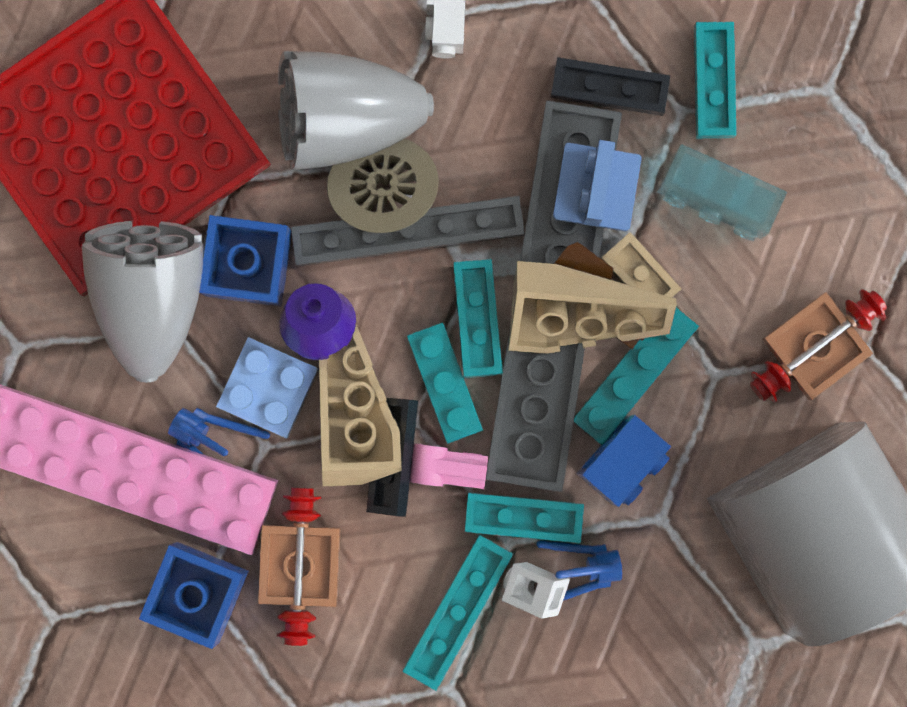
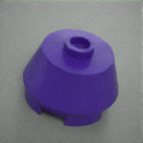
M316 283L307 284L295 290L286 302L279 320L280 333L286 345L300 356L311 360L328 359L329 355L347 346L356 327V314L351 302L340 292L326 285Z

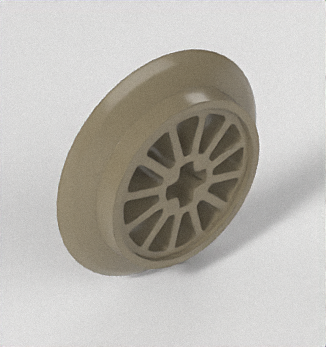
M403 139L372 155L347 163L332 165L327 180L328 198L336 214L354 228L372 233L394 232L417 222L433 205L439 187L438 172L432 158L422 147L407 139ZM383 163L382 169H378L375 164ZM391 163L396 164L393 169L389 170ZM367 167H369L372 172L369 173V172L365 171L364 169H366ZM380 182L383 185L390 184V189L385 191V189L379 188L377 190L376 185ZM394 201H397L403 206L401 208H397ZM378 204L377 211L371 212L372 208ZM385 204L389 205L392 210L391 212L383 213Z

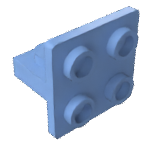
M599 140L597 147L566 143L553 218L560 221L628 231L631 225L641 156L639 154L615 151V142Z

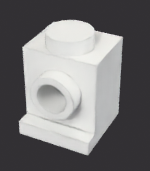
M427 0V15H434V17H426L425 40H432V56L437 58H453L455 53L463 54L465 0Z
M528 562L515 563L504 578L503 586L505 592L502 601L539 618L557 616L570 579H557L555 574ZM535 582L538 583L536 591L534 590Z

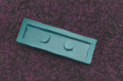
M696 22L694 25L696 139L735 138L737 128L734 22Z
M492 259L453 262L463 378L502 375Z
M443 322L408 335L407 338L447 444L483 431Z
M468 493L465 532L581 543L584 504Z

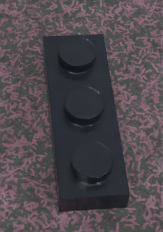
M557 57L550 98L663 116L671 75Z
M386 397L392 417L395 419L400 431L401 471L369 482L366 512L406 517L418 401Z

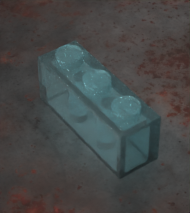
M683 144L675 151L657 191L665 195L663 200L666 203L680 209H684L687 205L700 211L698 216L703 220L719 225L722 221L735 227L733 230L735 234L752 241L756 237L762 239L769 234L787 194L786 191Z

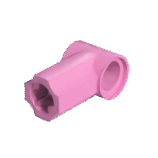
M414 444L410 482L443 487V484L484 489L488 456L467 452H452L444 447Z

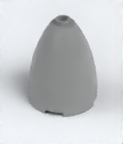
M284 51L281 54L277 81L279 85H285V88L280 90L281 109L278 110L285 160H293L290 162L291 170L327 167L372 155L410 136L426 124L428 116L433 115L434 102L432 94L427 93L425 87L415 80L387 66L361 58L334 53Z
M126 221L92 229L85 234V242L82 244V258L88 296L96 321L106 343L125 371L139 382H154L159 376L165 374L177 357L194 318L203 272L202 235L197 230L188 226L163 221L159 223V228L149 225L132 227V222Z

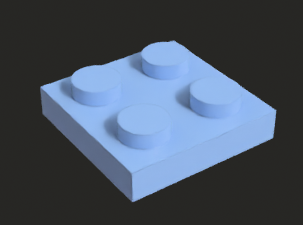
M248 337L216 407L277 435L288 438L319 368Z

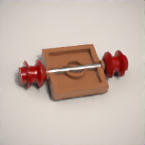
M861 289L859 291L861 300L857 303L849 299L845 301L847 315L844 316L827 292L822 293L765 336L762 340L780 362V365L766 361V371L763 374L751 372L753 381L750 383V386L755 394L762 401L769 399L776 403L775 393L780 389L788 393L791 392V377L806 398L813 400L870 357L873 352L854 328L857 327L862 330L871 331V320L874 318L881 321L886 320L884 311L887 309V305L881 296L875 291L869 293Z
M293 487L291 488V495H283V498L290 501V509L282 512V515L289 521H296L293 523V526L262 525L258 604L290 605L292 610H285L277 616V619L285 622V630L277 633V637L284 638L285 645L305 646L308 644V639L316 637L314 633L308 631V623L316 620V616L304 610L306 606H337L341 528L309 527V523L305 522H313L321 516L320 513L313 510L314 502L322 499V496H314V488Z

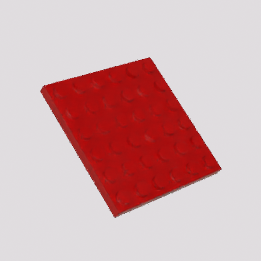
M106 0L0 74V181L81 296L85 297L88 294L82 258V244L85 242V234L88 231L103 225L131 221L132 227L149 225L159 228L161 221L185 226L271 166V163L155 0Z

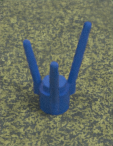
M182 408L174 417L168 430V435L177 439L176 445L203 454L195 447L203 444L222 456H227L228 450L206 436L209 426L205 425V422L263 439L270 437V433L210 415L199 408H196L193 413Z
M541 540L536 543L538 548L593 555V557L586 558L587 567L556 572L555 576L557 579L588 575L589 580H595L567 590L563 601L595 589L611 587L612 581L622 580V565L618 550L607 551L605 544L589 546Z

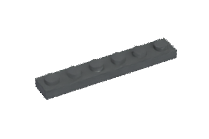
M519 196L430 208L414 224L388 233L362 231L343 220L291 227L297 267L519 237L525 234Z

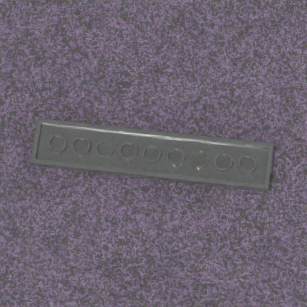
M546 100L520 261L554 264L567 246L575 242H579L595 255L600 256L604 228L555 220L553 212L565 144L574 143L597 147L599 140L615 142L614 150L616 151L622 112ZM508 335L486 480L563 492L585 351L582 343L560 346V352L548 354L509 351Z

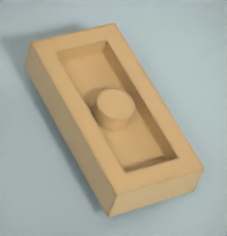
M631 232L601 257L603 261L614 268L613 274L623 284L671 298L682 289Z

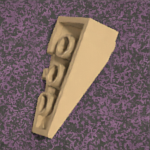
M517 261L512 295L509 351L548 354L560 352V346L582 343L583 348L596 346L597 340L617 337L621 341H629L670 334L677 305L676 299L557 264Z
M356 325L351 341L347 346L329 355L328 359L319 360L323 486L363 485L401 471L400 431L395 419L392 417L386 402V396L379 385L371 359Z

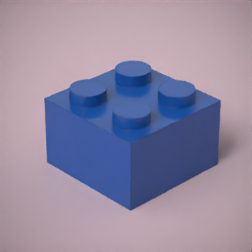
M210 215L199 293L211 298L282 307L292 238L291 229L287 225Z
M636 415L626 416L603 445L593 453L576 474L610 504L617 507L622 503L630 505L643 490L639 483L647 474L655 476L670 458L666 455V452L671 446Z
M182 543L170 544L139 620L213 649L221 641L249 571Z

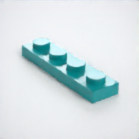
M676 307L670 334L644 338L643 341L639 340L633 350L630 348L574 416L573 422L600 445H603L698 329L699 325Z
M479 534L402 672L437 691L511 560L512 552Z

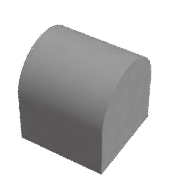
M866 422L837 423L706 498L785 634L806 646H821L837 642L870 629L907 609V492Z

